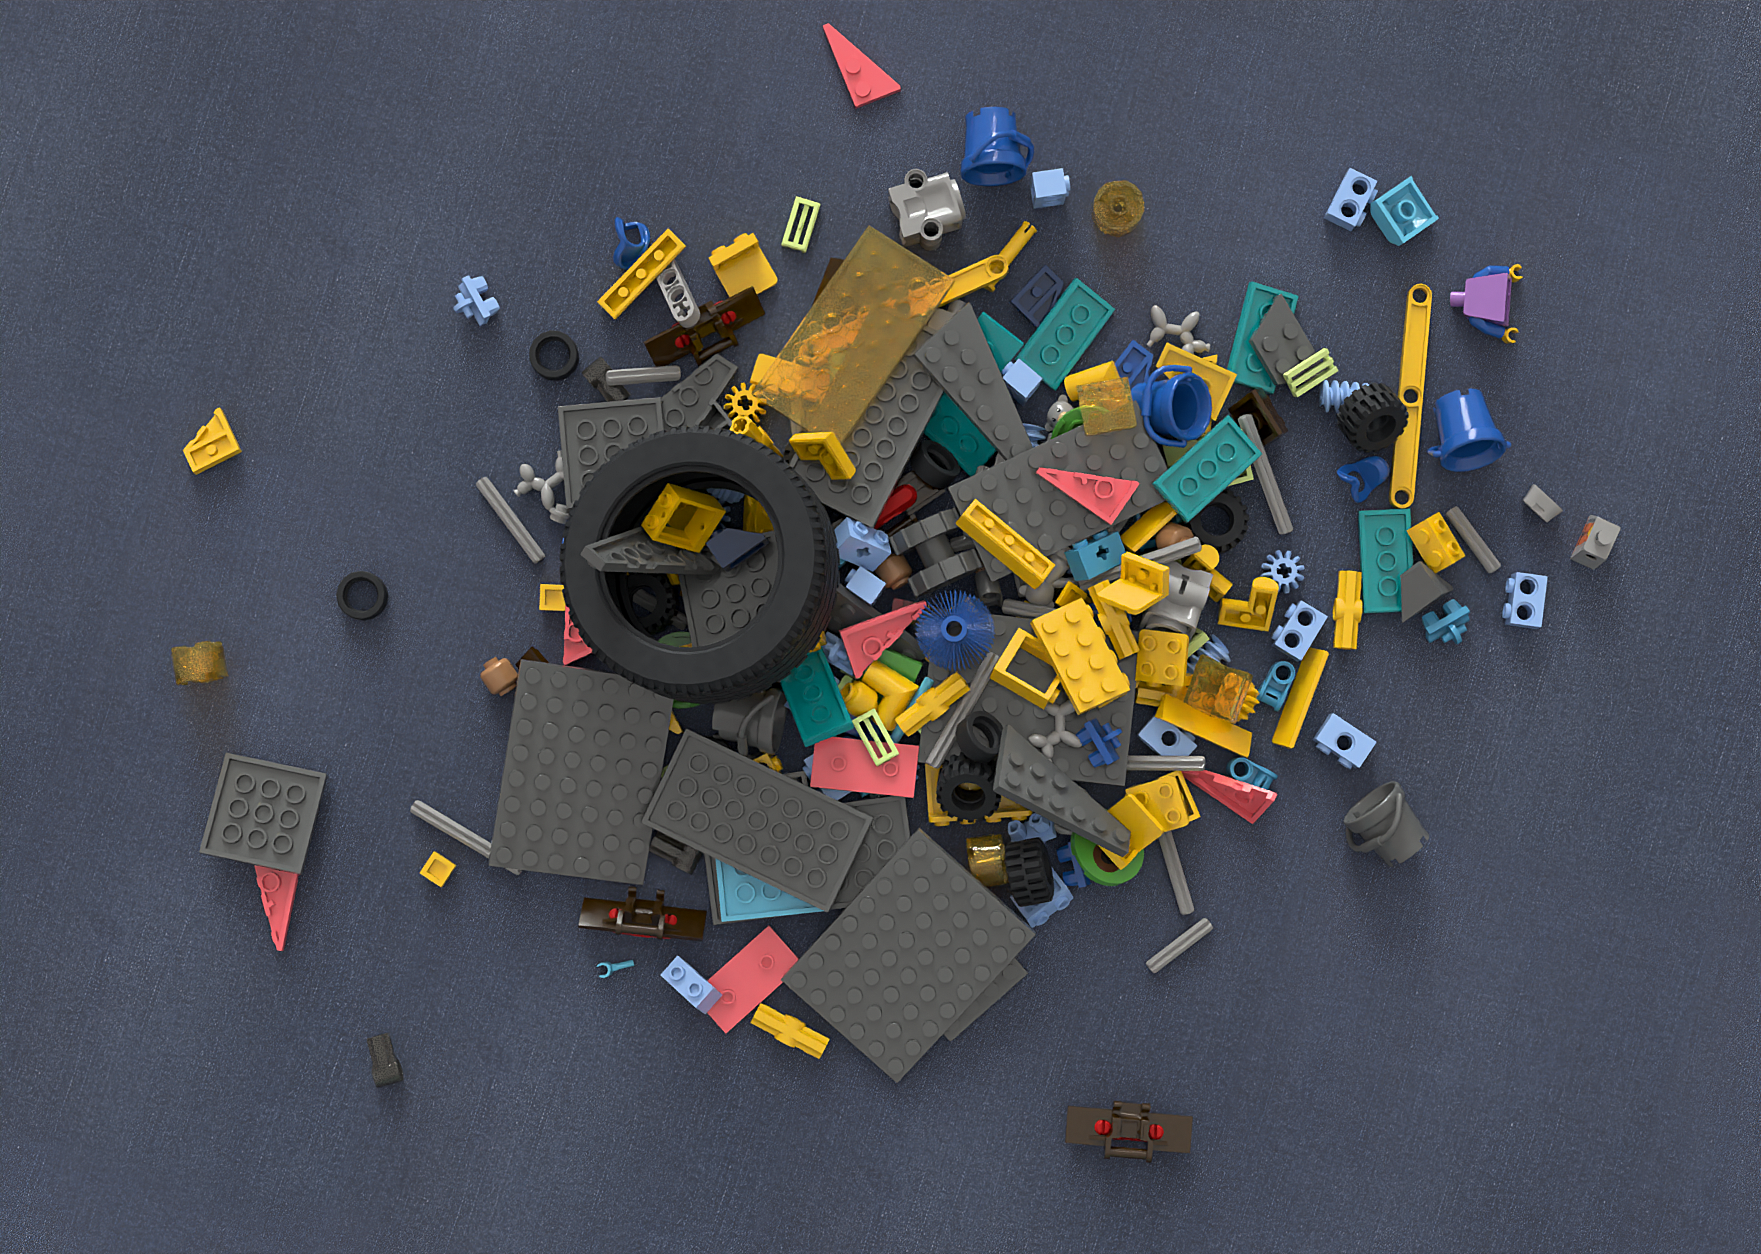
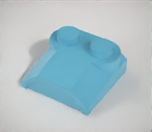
M1412 176L1374 200L1370 206V213L1386 239L1397 246L1402 245L1439 219L1414 183Z

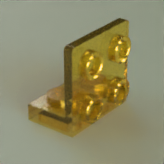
M1128 377L1077 386L1078 402L1086 436L1137 426Z
M1201 654L1195 666L1189 687L1186 690L1184 703L1210 717L1236 724L1254 675L1227 667L1211 657Z

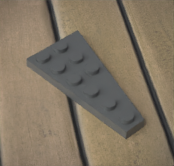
M969 302L914 352L912 356L1006 461L1032 449L1033 446Z
M1009 724L1002 729L993 791L1121 857L1128 854L1131 832Z

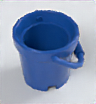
M1004 107L980 108V115L974 117L973 111L969 112L965 116V158L961 161V179L978 186H1001L1021 180L1027 174V167L1033 159L1034 145L1029 137L1017 132L1015 112L1013 111L1010 116L1009 109ZM1020 145L1028 147L1026 159L1021 155Z
M1162 366L1151 374L1147 383H1138L1128 395L1127 401H1137L1148 435L1159 444L1184 448L1187 445V441L1197 440L1203 435L1210 423L1212 401L1208 386L1200 376L1192 373L1190 366ZM1164 372H1185L1175 375L1168 380L1155 381ZM1157 434L1170 435L1176 438L1177 440L1164 439L1158 436Z
M1468 389L1470 395L1462 396L1460 390H1456L1442 396L1435 402L1436 408L1433 407L1440 445L1431 447L1426 452L1429 456L1439 457L1441 466L1446 470L1462 472L1479 469L1499 459L1505 453L1506 448L1511 447V443L1506 441L1503 434L1496 428L1483 393L1480 390Z

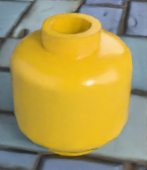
M856 680L847 683L840 691L848 713L856 718L874 708L875 710L878 708L877 692L862 681Z

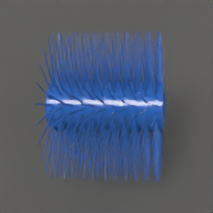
M956 590L954 604L950 591V607L949 599L945 592L949 612L943 597L942 600L948 613L947 618L937 605L936 607L942 615L928 602L938 615L925 606L931 614L922 610L926 616L920 614L919 616L923 619H917L921 624H915L919 627L916 629L930 632H918L915 634L922 649L924 646L927 659L931 656L929 660H934L931 663L940 662L934 664L940 666V668L943 665L945 670L948 666L950 670L953 661V668L956 671L957 659L958 668L961 671L960 652L962 664L966 670L962 651L967 663L968 660L962 645L964 644L972 655L973 653L968 646L981 659L982 657L975 649L986 656L978 647L989 652L983 645L992 648L988 643L993 644V640L989 638L995 639V637L990 633L980 631L995 632L994 626L992 629H989L990 625H993V618L991 619L990 611L988 612L987 609L986 616L984 613L985 608L980 610L984 603L981 605L982 602H978L980 599L970 600L976 599L970 598L972 597L970 596L971 594L969 596L965 594L962 599V592H960L958 600ZM953 626L962 627V631L958 636L953 637L949 635V631Z

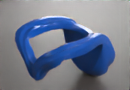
M616 217L615 228L620 243L614 252L613 261L619 268L628 270L646 252L650 243V233L646 225L642 223L630 222L624 224V220ZM638 228L641 242L637 245L630 243L625 236V230Z
M1370 456L1356 463L1343 465L1337 470V475L1341 480L1352 485V498L1356 503H1360L1367 499L1374 488L1387 479L1389 465L1379 456ZM1355 471L1362 477L1364 482L1363 491L1359 492V480L1354 476L1347 475L1348 473Z

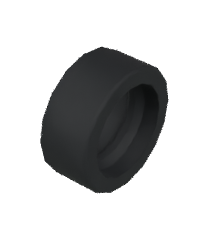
M549 330L541 333L533 340L529 350V359L532 367L541 377L547 380L559 381L568 378L575 371L579 363V352L575 342L567 334L561 331ZM559 341L568 348L569 360L562 369L549 370L541 364L539 353L542 346L546 343Z
M924 440L910 457L911 466L916 474L924 482L938 489H945L960 473V466L953 454L946 447L932 440Z
M357 571L350 573L342 579L338 585L336 597L343 613L351 618L365 621L374 619L382 613L387 605L388 592L386 585L379 577L370 572ZM362 580L373 584L378 595L374 606L364 611L354 609L348 602L347 597L351 585Z
M975 711L957 725L955 732L956 741L960 750L969 759L978 763H987L999 754L1003 726L988 712ZM972 726L977 727L986 735L990 748L982 745L976 739Z

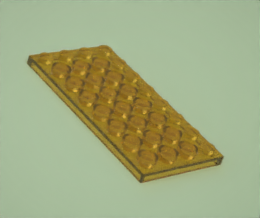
M868 225L758 383L752 395L809 433L833 432L842 446L955 283L954 279Z

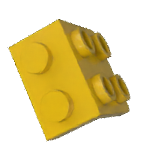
M744 233L733 240L734 244L728 247L720 246L711 252L712 256L708 257L711 266L729 297L751 286L754 287L758 295L778 282L774 271L759 247L754 233L750 235Z
M1127 551L1121 555V578L1097 592V599L1109 606L1122 609L1129 614H1140L1169 595L1170 568Z
M1142 629L1139 632L1138 645L1140 651L1137 652L1135 680L1145 681L1147 686L1162 687V684L1170 685V689L1186 690V686L1195 685L1196 674L1186 673L1189 646L1188 635Z
M1174 776L1164 777L1144 784L1140 783L1125 789V796L1128 794L1134 795L1164 828V832L1189 824V817L1177 779Z
M1128 794L1107 811L1131 832L1129 853L1121 857L1101 846L1099 847L1122 870L1138 852L1159 838L1164 833V828L1134 795Z

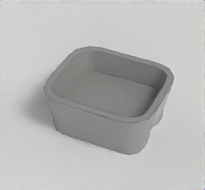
M1535 484L1531 486L1526 496L1522 499L1528 507L1547 523L1563 512Z

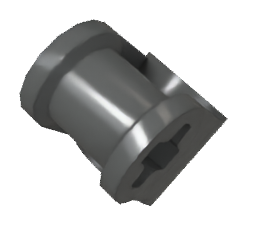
M985 570L975 574L976 600L980 599L978 602H982L981 605L984 603L980 610L984 606H999V608H1002L1003 598L999 579L991 582Z

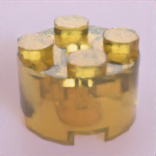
M1126 180L1108 182L1098 190L1092 204V219L1095 225L1102 232L1115 237H1121L1132 232L1138 226L1144 213L1142 192L1135 184ZM1119 204L1122 205L1123 208L1121 211L1116 212L1113 210V206L1117 207Z
M211 641L195 643V647L179 646L171 649L174 676L178 686L188 685L189 681H192V683H205L228 677L224 647L221 642L211 643Z
M994 833L965 838L971 874L985 887L1009 883L1002 835Z

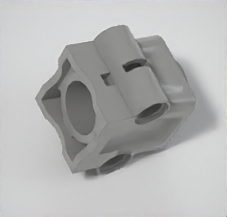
M912 169L906 174L904 184L888 189V201L892 213L900 223L899 236L903 248L920 243L925 250H935L941 245L942 234L962 228V220L966 219L965 209L955 179L950 180L948 172L927 178L922 170ZM919 184L921 187L912 188L910 185ZM931 231L936 233L937 235L934 237H929L925 233Z
M1171 561L1163 564L1170 568L1169 595L1142 612L1143 616L1139 631L1150 629L1187 634L1190 642L1196 631L1201 611L1206 603L1213 574L1202 570H1191L1183 567L1176 561Z

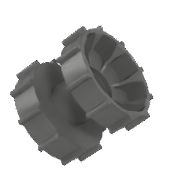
M956 507L920 520L889 537L896 556L912 553L917 550L925 567V570L907 579L916 598L950 585L983 568L975 548L955 555L947 538L948 535L960 529L956 525V521L960 518Z

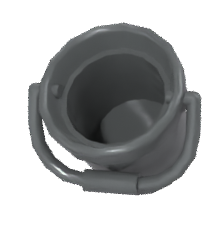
M769 688L767 691L755 692L752 696L737 701L733 699L730 702L715 704L712 730H718L719 732L714 734L713 738L736 742L738 753L751 760L766 753L775 755L781 744L786 720L787 707L784 704L787 699L783 689ZM748 746L758 748L759 752L752 755L747 754Z
M1396 781L1385 783L1371 791L1358 801L1344 817L1346 840L1350 848L1356 852L1363 853L1374 850L1389 867L1393 866L1391 860L1396 859L1400 864L1423 847L1419 841L1423 836L1427 841L1429 839L1428 832L1405 800L1403 788ZM1352 832L1359 834L1365 842L1359 846L1356 845L1353 841Z

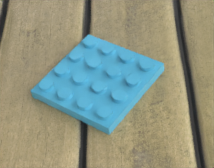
M715 859L722 922L823 911Z

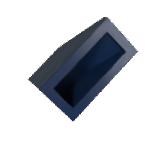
M726 528L725 530L719 529L711 534L710 540L706 542V545L721 567L729 572L769 544L770 541L765 535L760 533Z

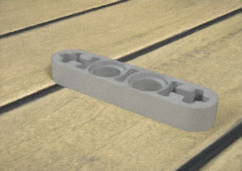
M674 259L667 266V269L663 270L656 278L674 318L682 327L689 328L698 322L700 311L678 263ZM676 276L675 281L672 284L667 285L668 280L671 277ZM684 293L681 300L674 302L679 294ZM684 309H687V310H688V311H687V314H688L687 316H686L685 312L683 311Z

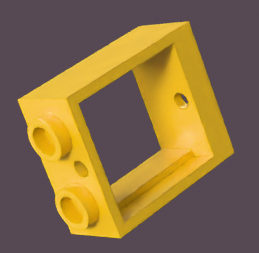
M667 483L641 526L654 541L700 553L726 513V510L714 496ZM680 502L698 507L683 531L666 526Z
M1018 628L994 667L990 679L1044 710L1048 702L1052 704L1055 702L1061 691L1057 689L1060 684L1058 676L1056 675L1044 694L1006 672L1020 648L1051 665L1038 638Z

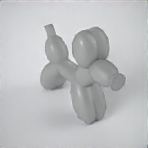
M1157 305L1152 307L1151 318L1156 327L1152 330L1150 340L1146 344L1148 347L1160 341L1166 333L1179 335L1184 345L1182 349L1191 354H1194V352H1209L1210 349L1209 343L1205 344L1204 341L1194 340L1190 332L1199 321L1200 314L1198 311L1190 313L1181 325L1167 324L1166 316Z
M562 450L557 451L558 458L555 463L557 472L546 481L535 477L531 466L522 464L520 466V475L524 481L518 484L516 490H513L515 494L520 497L521 494H526L533 488L541 491L543 506L548 511L550 507H554L555 497L552 488L564 480Z
M1070 699L1061 705L1056 702L1053 704L1048 702L1045 707L1048 714L1055 716V731L1050 732L1046 737L1041 734H1032L1028 737V742L1035 748H1041V753L1051 762V758L1054 755L1053 745L1058 744L1060 741L1071 747L1082 746L1076 734L1066 731L1065 716L1075 711Z

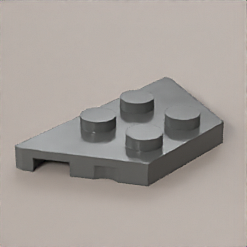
M1279 294L1273 299L1272 306L1264 314L1259 328L1254 331L1249 340L1274 385L1287 384L1283 374L1316 353L1283 295ZM1318 360L1308 368L1304 369L1303 371L1292 377V380L1294 381L1295 379L1303 375L1305 372L1309 371L1310 369L1314 368L1322 362ZM1324 368L1323 370L1319 371L1318 373H1316L1315 375H1313L1312 377H1310L1302 383H1306L1307 381L1317 376L1326 369Z

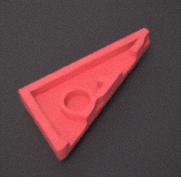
M1039 467L1036 471L1037 475L1109 525H1112L1140 484L1137 481Z
M925 600L839 630L856 679L860 678L863 675L862 672L903 633L902 631L913 620H916L922 614V610L925 609V606L927 607Z
M1207 770L1181 771L1184 778L1251 824L1264 813L1278 795L1275 792Z
M254 865L257 874L256 880L262 893L261 898L264 910L272 930V940L276 945V950L284 951L299 875Z

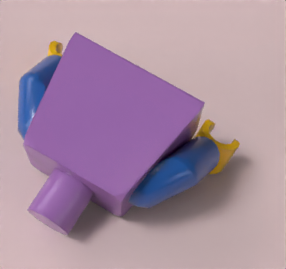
M1516 264L1510 269L1507 266L1490 265L1475 273L1472 278L1466 280L1465 292H1451V307H1464V316L1469 319L1472 326L1482 333L1502 338V341L1506 344L1515 343L1516 341L1511 340L1508 335L1509 332L1519 333L1518 329H1505L1504 326L1509 325L1512 282H1517L1523 278V276H1516L1513 270L1519 271L1522 269L1521 265Z

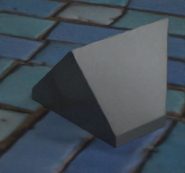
M1421 561L1400 575L1402 623L1434 605L1454 590L1453 586Z

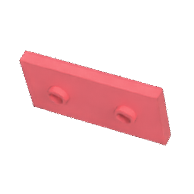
M831 737L815 743L810 787L914 798L919 746L894 743L900 755L891 758V760L877 767L862 740ZM869 741L878 759L883 757L875 741ZM881 742L887 754L891 753L892 750L888 743Z
M770 926L765 928L707 980L722 994L707 1013L725 1034L783 983L781 978L799 959Z

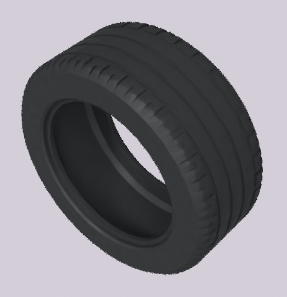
M685 426L671 428V431L668 432L662 430L649 434V438L644 439L642 437L628 444V448L625 450L620 449L616 454L612 455L609 458L610 461L606 464L603 463L592 474L594 477L591 481H587L579 494L581 496L578 501L575 500L569 512L570 519L566 521L562 535L564 543L560 547L559 561L562 562V566L559 567L560 582L564 586L562 593L565 605L569 607V616L574 627L579 629L578 633L587 647L591 648L592 653L611 670L628 681L669 699L696 704H718L730 702L733 699L736 701L752 696L755 692L760 693L772 687L774 682L777 681L779 683L790 675L791 670L794 667L798 668L808 657L807 653L810 650H814L821 639L819 636L822 631L826 630L831 616H829L831 610L835 608L838 596L836 589L839 588L840 571H838L840 557L839 549L836 546L835 531L833 526H831V520L825 507L813 489L773 450L762 443L756 442L753 438L741 433L735 434L734 431L722 428L713 429L710 426H694L689 428ZM667 483L694 491L709 488L728 489L754 498L760 502L767 512L777 539V573L767 601L759 613L744 628L722 641L706 646L675 647L658 642L646 631L632 607L628 593L627 572L599 571L592 568L587 563V560L580 555L587 545L641 527L645 517L652 509Z

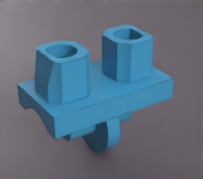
M1452 599L1442 606L1447 616L1439 620L1434 611L1422 616V623L1426 630V639L1429 643L1441 637L1444 643L1452 639L1455 644H1459L1462 642L1460 634L1467 631L1464 624L1470 621L1468 616L1470 610L1466 605L1461 607L1455 599Z

